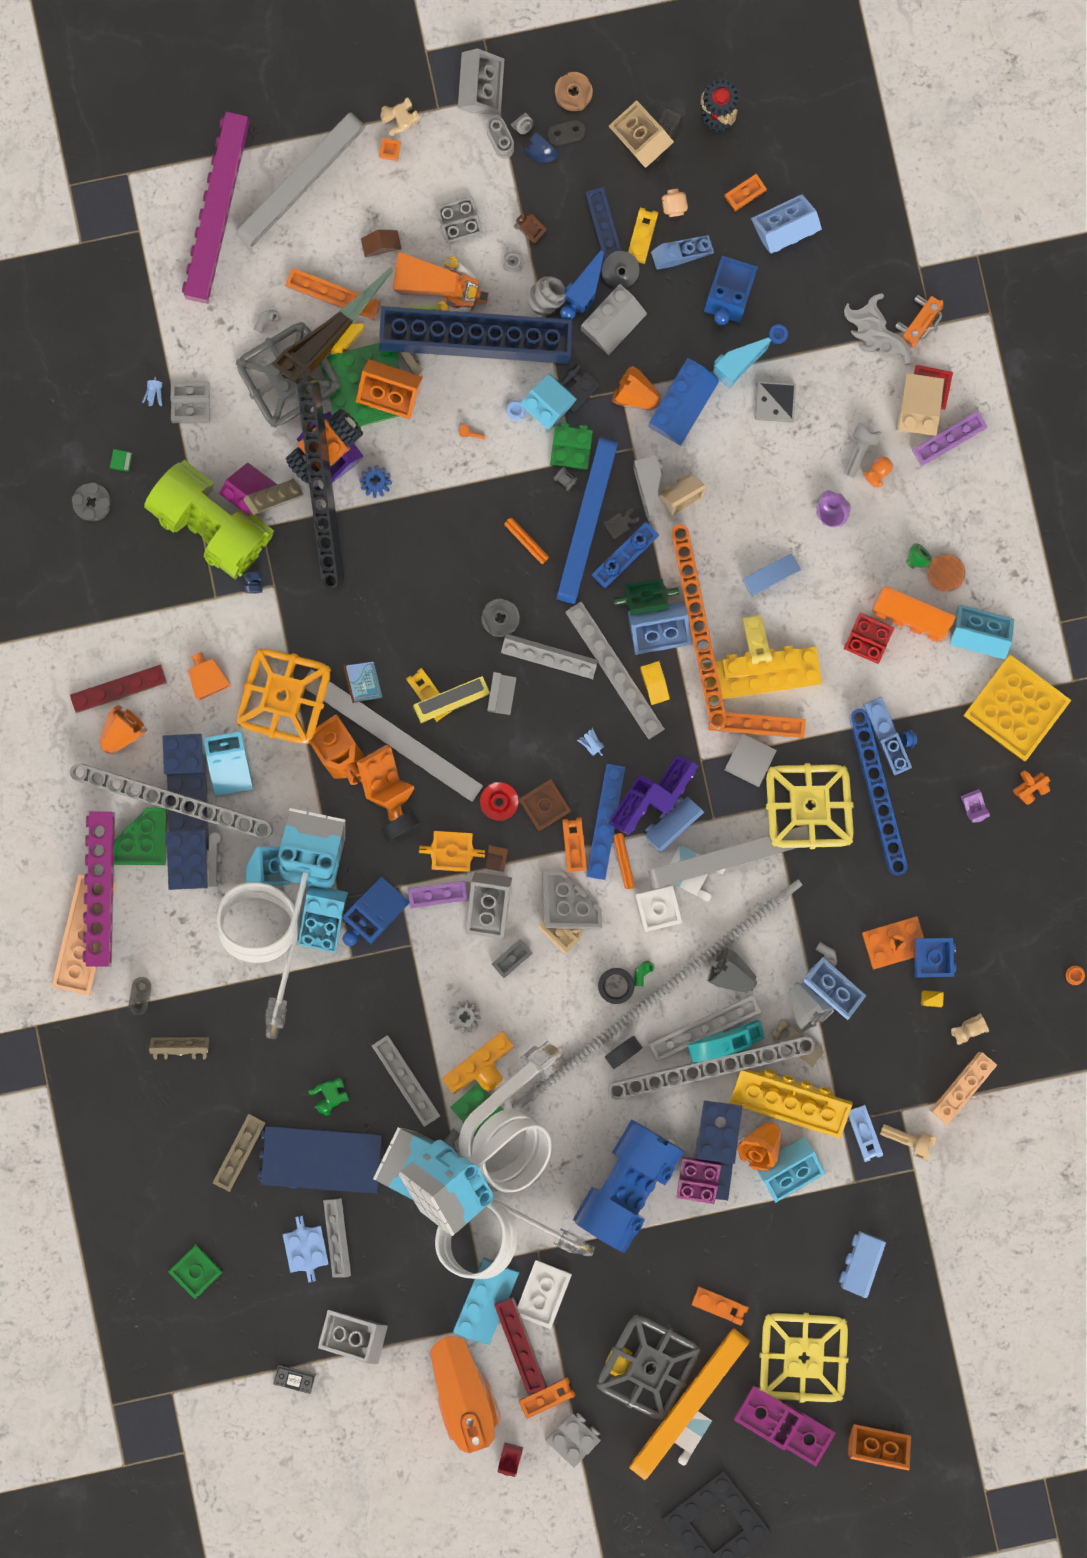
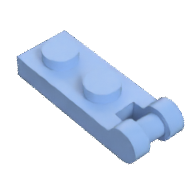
M862 1105L851 1109L848 1118L864 1162L870 1161V1158L875 1156L877 1158L883 1156L866 1106ZM873 1144L874 1149L867 1151L866 1146Z

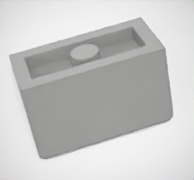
M493 673L488 712L511 714L516 677Z

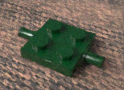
M663 579L626 584L625 596L614 597L615 606L627 604L631 616L668 610V597L679 595L678 587L667 589L664 586Z

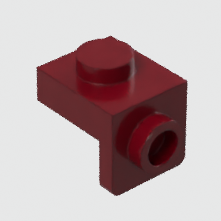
M504 1442L497 1472L505 1476L516 1477L523 1447Z

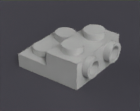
M573 1411L547 1437L546 1442L572 1467H575L586 1454L588 1455L601 1439L599 1431L593 1426L588 1427L584 1423L586 1419L580 1413L575 1414Z

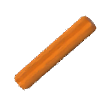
M509 518L505 522V526L541 564L548 560L549 556L513 518Z
M623 833L614 834L613 839L625 889H632L635 887L624 836Z

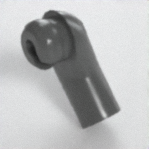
M453 1128L443 1141L458 1153L454 1142L460 1136V1133Z

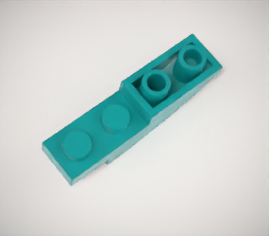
M755 1020L725 1033L720 1031L687 1045L691 1061L696 1063L751 1048L752 1044L764 1040L765 1037L761 1021Z

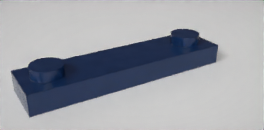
M602 187L587 191L585 195L600 249L604 252L605 260L609 254L621 251L605 190Z

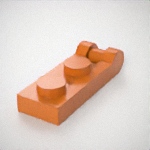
M578 817L576 820L562 819L567 872L587 871L582 818ZM577 827V833H569V828Z
M698 1286L691 1303L695 1307L741 1326L744 1321L743 1316L749 1309L744 1304ZM732 1307L738 1309L735 1316L730 1314Z
M568 1377L547 1386L544 1390L532 1393L518 1400L526 1419L574 1397L576 1394L569 1386L570 1381ZM562 1387L564 1394L559 1396L557 1389Z

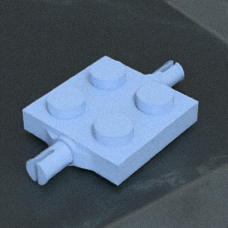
M300 1216L301 1224L299 1217H295L297 1229L283 1234L290 1273L306 1271L308 1282H312L310 1274L314 1282L316 1281L314 1269L319 1266L328 1265L321 1226L305 1227L303 1216Z

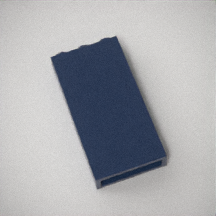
M267 1125L265 1130L262 1129L261 1141H264V1149L260 1150V1161H263V1166L259 1168L258 1180H261V1185L377 1194L379 1182L373 1178L381 1164L383 1134Z

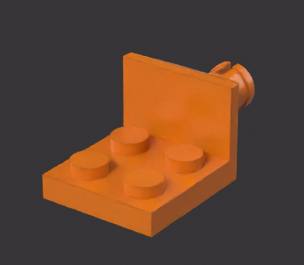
M336 714L316 727L310 745L334 779L348 778L351 785H356L358 782L355 776L360 782L362 781L357 761L365 756Z
M385 745L357 761L366 799L386 808L389 820L393 821L399 816L404 815L401 804L408 800L414 790V786L399 780L391 746Z

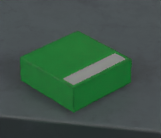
M113 449L110 469L130 472L133 453Z

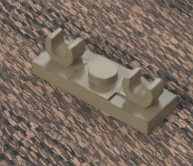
M209 1037L151 1038L149 1052L153 1054L155 1060L158 1054H164V1059H167L168 1054L180 1056L192 1053L193 1059H196V1053H201L203 1059H206L210 1040Z

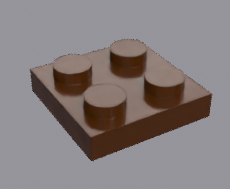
M551 779L518 799L539 832L571 812Z

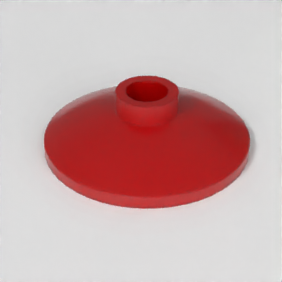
M501 782L493 783L482 792L480 806L488 818L503 821L513 816L516 812L518 796L510 785ZM498 798L503 800V804L500 806L496 804Z

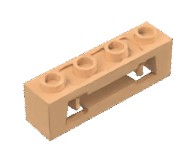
M978 1052L932 1107L930 1112L948 1125L995 1069L997 1064L982 1052Z

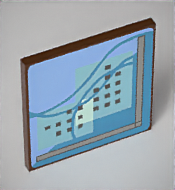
M374 661L343 666L352 703L383 698Z

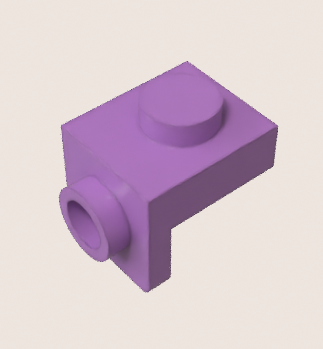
M979 789L961 796L966 814L973 823L981 822L990 816Z

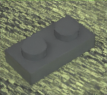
M519 939L496 959L492 965L505 978L533 953Z

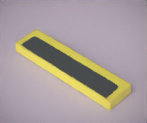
M482 676L416 703L413 707L420 722L423 723L488 696L490 691Z

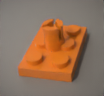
M917 916L862 932L873 970L914 958V939L924 938Z

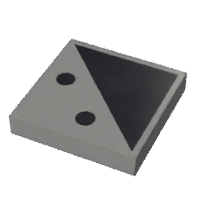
M758 381L755 420L794 422L796 384Z

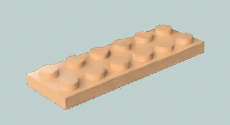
M79 874L52 987L90 996L97 967L86 966L82 959L83 951H86V943H83V932H86L83 916L84 912H87V904H84V893H87V885L84 884L85 875ZM114 882V888H113V899H114L115 890H116V886H117V883H115V882ZM101 884L95 885L94 892L97 895L101 894L103 886ZM100 903L94 905V912L96 914L102 912L103 907ZM99 922L94 924V932L100 933L102 931V925ZM95 942L93 950L96 953L100 952L102 945L100 942Z

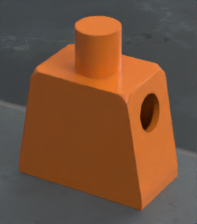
M202 652L191 656L195 667L188 669L197 701L231 687L230 682L214 659L206 661Z

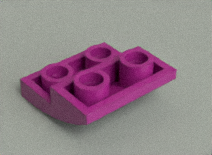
M683 1156L676 1198L715 1204L721 1163Z

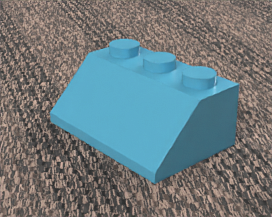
M958 605L951 631L950 645L972 650L976 653L987 654L995 658L1006 659L1012 643L1014 619Z
M805 1137L779 1150L778 1161L767 1172L757 1170L775 1203L825 1174L815 1152Z

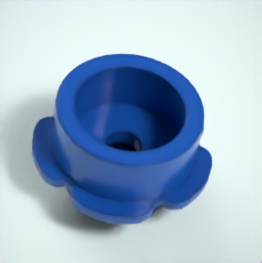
M910 729L907 732H903L901 736L903 746L913 748L914 744L917 743L916 733H913Z

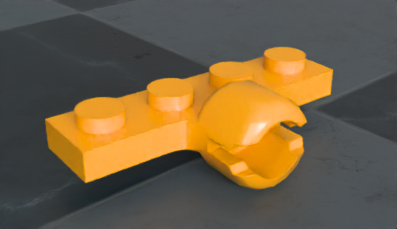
M502 1031L441 1079L454 1095L473 1080H477L484 1090H492L503 1080V1076L495 1067V1063L515 1047Z

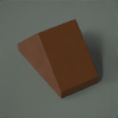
M378 229L361 238L365 257L402 249L398 230Z

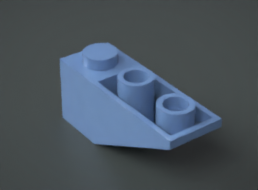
M709 235L663 243L651 251L657 270L680 265L714 253Z

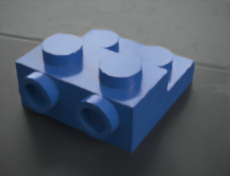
M953 938L914 939L915 977H954L956 972V962L954 961L956 944L953 942Z

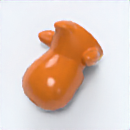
M879 457L871 465V470L863 473V476L874 488L882 487V479L891 473L893 463L887 457Z

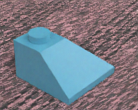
M280 846L256 847L245 868L246 883L260 882L272 886L291 885L290 881L284 880L280 875Z

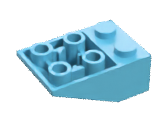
M240 731L203 738L215 796L253 790L244 733Z
M309 887L298 945L336 953L348 892L330 888Z

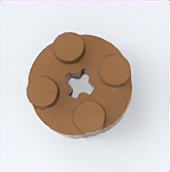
M570 72L560 77L555 86L557 103L569 111L583 110L592 99L593 88L588 81L589 79L579 72ZM573 87H576L577 92H579L578 95L575 94L574 96H572L571 93L568 92L569 89L572 90Z

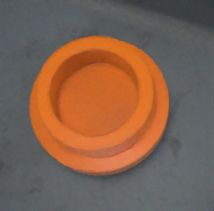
M1071 966L1067 969L1065 977L1070 984L1079 985L1085 979V972L1079 966Z

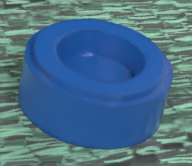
M781 324L772 326L769 331V338L774 344H782L788 337L787 328Z

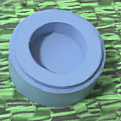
M512 401L507 406L506 412L511 420H521L525 415V409L520 405V401Z

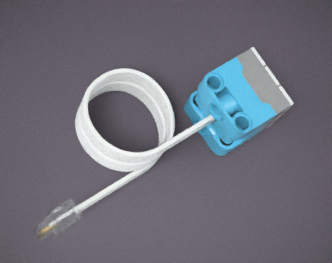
M292 808L289 809L279 850L281 877L286 881L300 883L295 907L284 892L272 885L260 882H248L233 887L224 895L217 911L219 938L226 951L235 958L246 962L262 963L278 958L289 949L277 999L269 998L265 1014L267 1038L276 1039L278 1029L284 1026L287 1001L282 1000L297 940V919L305 885L329 889L334 885L345 842V819ZM250 898L265 899L282 907L290 916L291 924L285 935L277 942L263 947H248L234 942L224 932L223 922L227 912L233 905L242 900Z
M548 1040L539 1048L534 1045L523 1054L520 1059L525 1067L477 1107L465 1120L459 1136V1149L462 1157L459 1158L455 1150L443 1140H436L399 1173L420 1212L451 1236L457 1233L492 1202L493 1193L487 1182L502 1192L512 1193L528 1187L540 1176L549 1161L552 1144L548 1131L516 1109H505L490 1117L478 1130L471 1153L474 1133L490 1114L536 1074L540 1073L542 1080L545 1081L558 1069L557 1063L565 1055L562 1049L557 1048ZM511 1120H514V1121L510 1122L509 1124H507L505 1127H503L499 1132H497V1133L492 1137V1135H493L502 1125H504L505 1123H507V1122H509V1121H511ZM526 1130L523 1150L518 1158L504 1168L488 1173L485 1162L514 1136ZM538 1134H539V1146H538V1150H537V1153H536V1155H535V1158L533 1159V1161L531 1162V1164L529 1165V1167H528L521 1175H519L517 1178H515V1179H513V1180H511V1181H508V1182H504V1181H507V1180H509V1179L515 1177V1176H516L518 1173H520V1172L525 1168V1166L529 1163V1161L531 1160V1158H532V1156H533V1154H534V1152H535V1150H536L537 1142H538Z
M398 1127L373 1179L413 1200L399 1173L435 1141L416 1131ZM492 1200L487 1207L496 1214L500 1221L502 1244L496 1259L484 1271L473 1274L463 1269L456 1262L451 1250L452 1236L440 1226H438L435 1238L436 1252L445 1268L458 1276L474 1279L492 1278L501 1273L511 1262L517 1246V1228L510 1213L555 1236L556 1239L553 1244L569 1253H580L591 1257L595 1247L585 1243V1237L569 1229L561 1228L557 1232L495 1200Z

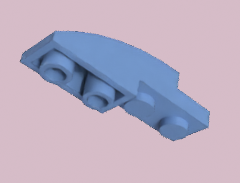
M880 696L864 703L863 706L869 716L873 733L894 776L911 769L910 761L882 697Z

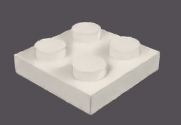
M673 886L635 895L645 932L682 923Z

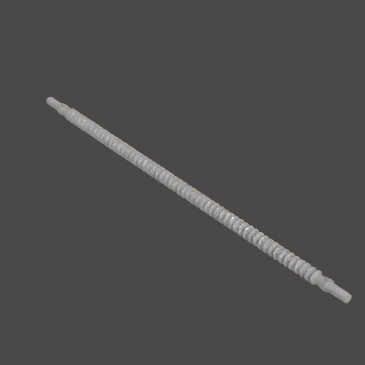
M796 880L784 891H779L775 898L771 897V901H767L766 905L763 904V907L758 908L757 912L754 911V915L750 914L749 919L745 918V922L741 921L740 926L736 925V929L732 928L731 933L727 932V936L723 935V939H719L718 943L715 942L714 946H710V950L706 949V953H701V957L697 956V960L693 959L692 964L688 963V967L684 966L683 971L679 970V974L675 973V977H671L670 981L667 980L665 985L662 984V988L658 987V991H653V995L649 994V998H644V1002L640 1001L639 1006L636 1004L635 1009L631 1008V1012L628 1011L626 1016L623 1015V1018H619L617 1023L614 1022V1026L610 1025V1029H605V1033L601 1032V1036H596V1040L592 1039V1043H587V1047L583 1046L582 1051L579 1050V1053H575V1056L570 1057L569 1061L566 1060V1064H561V1068L557 1067V1071L553 1070V1074H548V1078L544 1077V1081H539V1085L535 1084L534 1089L527 1091L526 1095L511 1107L520 1110L530 1101L533 1102L537 1095L543 1094V1090L547 1091V1087H552V1083L556 1084V1080H561V1076L565 1077L566 1072L569 1073L570 1069L574 1070V1066H578L579 1062L582 1063L583 1059L586 1060L588 1055L591 1056V1052L595 1053L596 1048L600 1049V1045L604 1046L605 1041L609 1042V1038L613 1039L614 1034L618 1035V1031L622 1032V1028H626L627 1024L630 1025L632 1020L635 1021V1017L639 1018V1014H644V1010L648 1011V1007H653V1003L657 1004V1000L661 1001V997H666L665 994H669L670 990H674L675 986L678 987L680 982L683 983V979L687 980V976H692V972L696 973V969H701V965L705 966V962H709L710 958L714 959L713 956L718 955L719 951L722 952L723 948L726 949L728 944L731 945V941L735 942V938H740V934L744 935V931H749V927L753 928V924H757L758 920L762 921L761 918L766 917L767 913L770 914L771 910L774 911V907H779L781 902L788 900V896L799 889L802 883Z

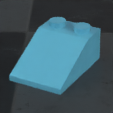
M768 337L729 351L725 356L721 354L714 362L713 374L730 389L768 349L771 339Z

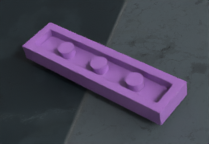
M977 411L917 446L912 452L922 467L985 430L988 426Z

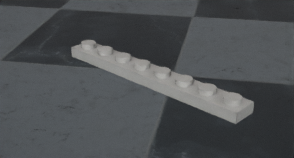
M580 602L565 612L594 658L598 660V664L647 739L649 740L665 730L583 603Z

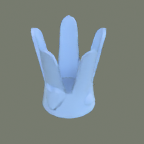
M154 377V380L147 381V391L142 403L145 402L147 397L149 406L153 405L156 392L159 406H162V382L156 381V377Z
M593 728L592 731H588V734H584L585 739L580 737V740H577L587 748L590 754L595 755L599 752L603 756L600 750L604 745L598 740Z

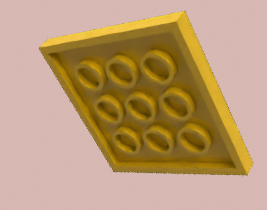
M1008 655L963 716L1025 762L1071 700L1012 655Z

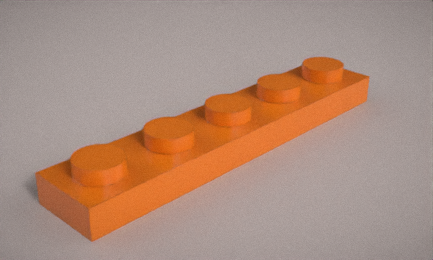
M294 268L291 269L285 284L287 288L342 309L360 295L357 292ZM371 299L359 315L374 321L381 302Z
M726 712L727 724L723 729H714L710 721L708 728L709 731L804 739L806 719ZM720 715L713 718L714 724H721L723 722V717Z

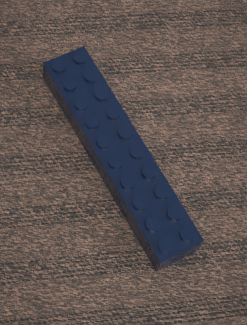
M381 306L378 351L569 364L571 357L572 320Z

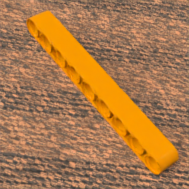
M735 1328L731 1330L632 1461L629 1468L644 1480L649 1477L744 1351L750 1341Z

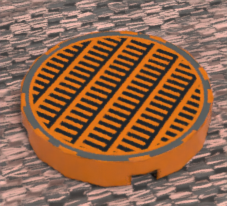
M942 554L934 558L932 564L928 566L927 577L932 587L936 590L951 592L959 588L963 583L966 575L965 566L955 555Z

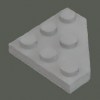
M544 870L542 872L544 928L601 929V908L594 904L579 886L574 885L563 871Z

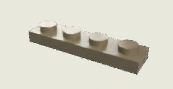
M292 479L249 494L243 500L252 514L256 515L297 500L304 494L299 485Z
M248 1114L213 1184L228 1192L231 1191L266 1124L265 1121Z

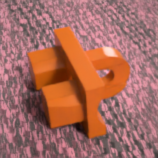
M1024 770L1020 773L1024 783L1012 790L1017 797L1029 805L1035 800L1032 792L1038 790L1039 794L1045 795L1050 791L1048 784L1050 779L1042 772L1031 777L1029 772L1027 773Z

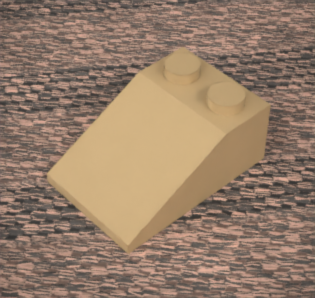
M637 100L609 125L610 129L645 168L674 142Z
M906 373L897 430L937 436L944 379Z
M685 475L677 480L678 484L673 487L670 484L661 490L662 493L659 495V498L670 516L704 497L707 488L694 475L689 477Z

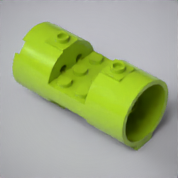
M184 459L181 463L171 467L158 481L147 497L144 508L156 516L161 526L166 530H171L174 533L181 530L187 524L193 533L200 534L208 544L203 556L207 563L212 566L215 565L217 568L220 567L236 580L238 576H242L256 561L262 550L261 546L266 547L273 536L274 530L253 514L248 516L241 510L235 512L232 516L208 498L209 494L213 491L214 483Z

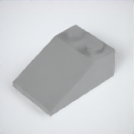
M657 455L636 460L633 465L648 522L652 521L661 474H663L664 470L662 460H658Z
M474 872L471 881L466 926L467 934L504 939L511 895V877Z
M328 1310L318 1348L364 1363L378 1364L388 1326Z

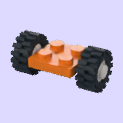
M339 409L328 420L324 419L330 467L350 450L348 445H352L363 435L361 427L354 421V418L342 409ZM302 439L297 443L299 447L286 457V463L289 464V468L292 469L293 473H296L298 478L300 477L302 481L309 483L304 440ZM314 442L313 446L318 451L319 446ZM316 461V467L319 470L321 469V464Z

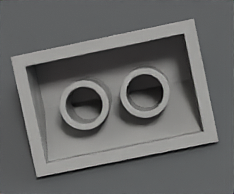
M478 48L462 52L458 98L459 109L478 114H501L504 58Z
M619 284L581 325V331L606 354L610 355L647 315V312L636 298Z

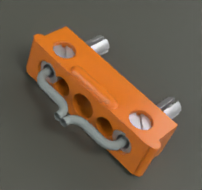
M917 295L915 301L924 307L909 328L901 322L896 324V328L904 332L903 339L912 348L919 341L926 340L931 332L936 333L938 330L937 324L942 318L943 300L939 301L931 296L927 301ZM938 314H939L938 319H937L936 322L934 323V328H935V329L929 330L928 333L926 334V336H925L924 338H922L923 335L925 334V332L928 330V328L930 327V325L933 323V321L936 319V317H937Z

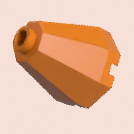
M633 366L629 367L621 378L620 386L616 388L612 398V402L617 405L648 411L653 408L656 409L661 401L659 391L639 369Z
M120 705L113 707L109 712L99 740L101 749L108 754L118 752L141 738L147 732L146 728H142L144 726L143 721L128 709L125 712L122 711L123 707Z
M766 1122L745 1137L737 1146L740 1159L743 1162L747 1160L752 1169L766 1172L770 1170L778 1161L781 1141L780 1128L774 1123Z

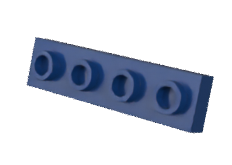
M645 522L591 576L604 589L607 588L659 537V534Z

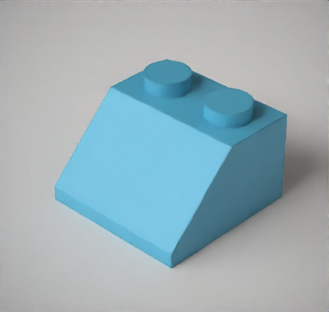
M549 373L529 392L520 405L549 430L559 422L577 398Z

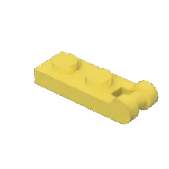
M762 615L743 618V626L752 665L758 664L761 661L772 662Z

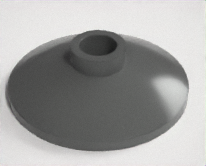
M615 251L609 254L602 264L603 279L613 288H616L619 284L624 288H628L638 278V261L629 252ZM620 268L625 269V272L623 274L618 273V270Z

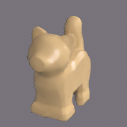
M408 97L403 103L397 104L394 107L384 106L381 108L382 124H386L394 118L398 124V127H394L389 131L390 136L408 130L414 123L420 121V116L416 110L412 114L408 113V111L413 109Z
M980 1013L964 1021L962 1026L952 1028L951 1035L957 1039V1044L960 1045L967 1042L970 1037L989 1032V1029Z

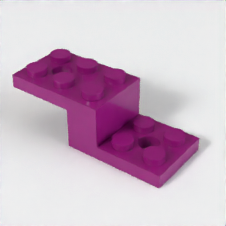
M754 1385L734 1417V1421L785 1451L787 1449L815 1467L836 1434L835 1431L787 1402L782 1403ZM764 1408L766 1415L763 1418L756 1417V1409ZM811 1434L814 1436L812 1444L804 1443L805 1435Z

